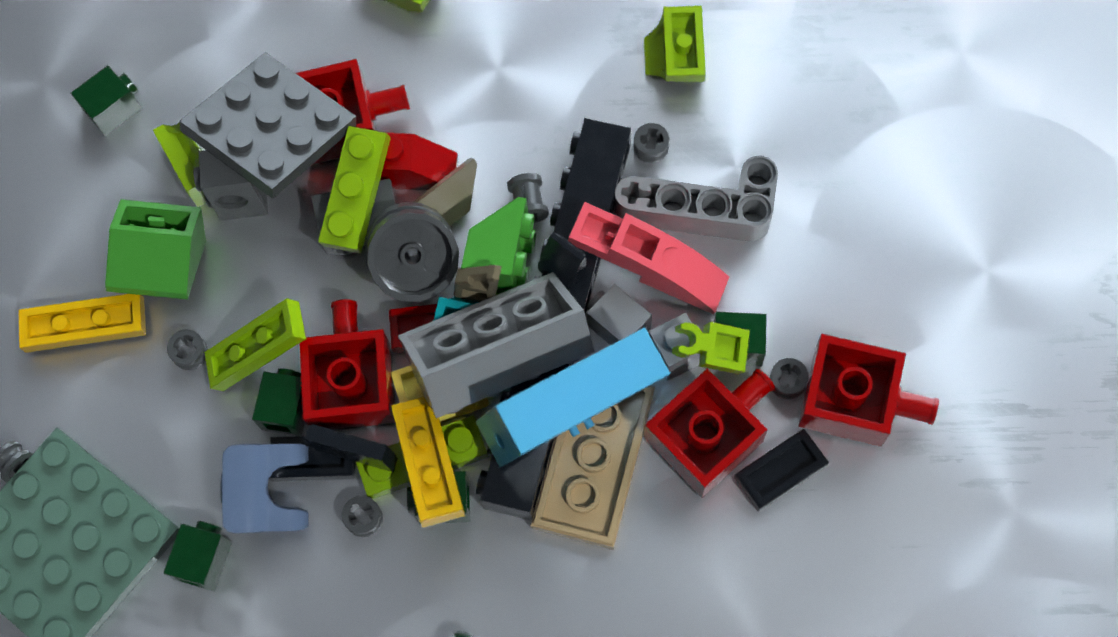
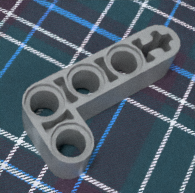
M754 156L749 158L743 164L738 190L629 176L622 179L616 186L615 213L622 219L625 213L662 230L743 241H757L762 239L769 230L774 209L778 169L775 163L768 157ZM759 176L764 178L767 183L757 185L752 183L749 178ZM630 198H636V203L630 204ZM651 200H655V208L650 207ZM668 202H677L682 208L677 211H670L663 207V205ZM708 207H715L722 214L712 217L703 210ZM754 212L760 215L762 220L751 222L744 217V214Z

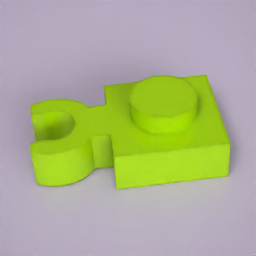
M685 322L675 326V332L684 333L689 338L688 347L678 345L672 348V353L675 356L685 358L693 354H700L699 367L733 374L745 372L750 330L713 322L704 325L703 333L693 323Z

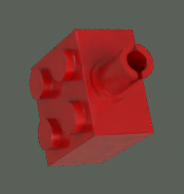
M357 59L296 73L356 116L357 128L376 131L374 121L377 120L376 116L410 109L404 84L373 93L366 90L365 81ZM345 137L314 164L340 158Z
M341 299L333 301L331 303L333 334L306 337L300 343L303 420L307 425L313 424L331 430L393 424L395 420L391 405H395L393 379L391 376V344L383 329L358 332L357 302L355 300Z
M821 333L813 355L798 427L882 447L891 433L893 419L896 415L933 425L938 411L939 398H931L901 390L900 382L906 353Z
M707 368L644 425V438L703 498L763 443L768 429L750 410L769 392H772L775 385L763 371L756 369L752 375L731 393Z

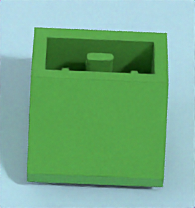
M517 197L470 228L468 232L461 269L488 265L502 266L496 295L528 283L529 267H526L527 253L533 254L537 231L533 230L534 214H529L526 198Z
M120 199L109 228L105 280L106 292L188 300L206 244L201 207Z

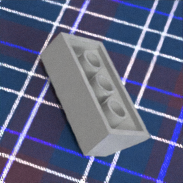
M553 272L398 335L423 396L436 419L446 414L456 413L467 405L486 397L496 396L505 389L524 381L534 380L543 373L565 364L574 363L581 357L595 352L583 308Z

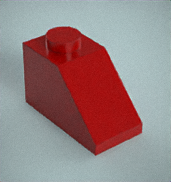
M387 133L391 139L380 180L390 178L394 189L429 190L457 168L458 152L416 134Z

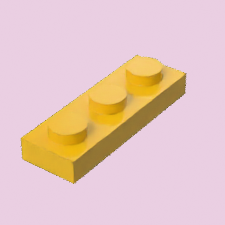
M123 294L19 309V348L25 353L146 335L145 302L142 295Z
M424 397L391 405L422 528L464 517V509L439 418L436 419Z

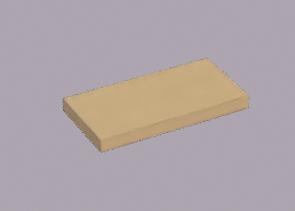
M650 385L592 417L591 419L595 426L588 430L584 423L577 425L580 434L572 437L568 430L555 437L530 525L531 529L614 550L655 386Z

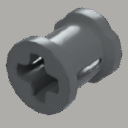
M531 173L519 174L507 182L508 191L513 193L514 199L517 197L527 199L529 214H534V223L543 221L549 216L548 207L542 202L540 187L542 186L541 176Z

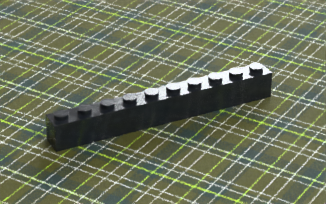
M584 118L581 132L574 131L570 145V154L574 155L572 166L564 167L560 182V190H564V195L561 203H554L551 213L550 226L555 227L553 232L559 233L568 240L584 202L613 214L615 208V189L622 180L631 147V128ZM546 238L542 245L540 257L548 241ZM580 249L586 254L587 272L569 292L583 308L586 316L588 311L587 305L591 300L601 258ZM535 275L533 280L540 278V276ZM574 363L562 365L543 373L534 380L524 381L512 386L510 391L503 390L499 404L574 365ZM554 438L502 467H499L489 446H487V454L492 455L488 471L481 470L476 486V495L481 496L480 502L483 509L532 521Z

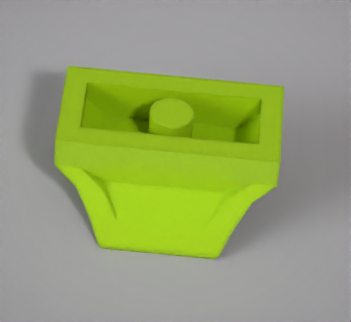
M702 5L663 7V14L659 24L651 33L644 37L646 75L662 77L666 82H705L706 68Z
M180 123L172 126L162 124L153 129L192 201L197 207L205 204V195L202 191H197L194 182V167H199V151H202L199 145L181 132Z

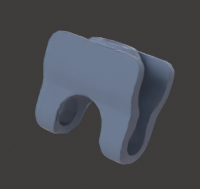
M298 443L236 444L225 449L222 455L221 503L222 524L228 532L298 531L309 527V512L298 507L280 506L273 501L268 490L269 478L279 467L299 465L309 460L308 446Z

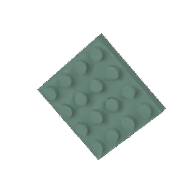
M56 428L0 490V613L28 637H93L175 541L179 527L67 434Z

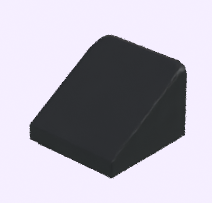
M553 232L549 236L538 262V270L543 275L553 272L565 288L570 291L587 272L586 254L559 233Z

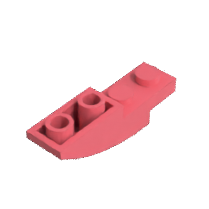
M584 202L568 238V241L577 248L640 275L639 282L713 315L717 310L729 280V276L718 266L669 234L625 213L622 219L587 202Z

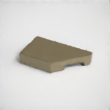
M474 158L467 159L413 202L422 203L437 210L448 222L449 226H452L470 211L477 162Z
M488 265L465 269L459 268L457 270L453 295L457 298L481 302L495 296L502 266Z

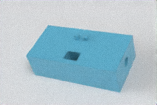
M643 328L494 406L475 422L499 467H502L568 430L572 437L580 434L577 425L584 423L588 430L595 426L591 419L592 417L644 390L671 373L646 328Z

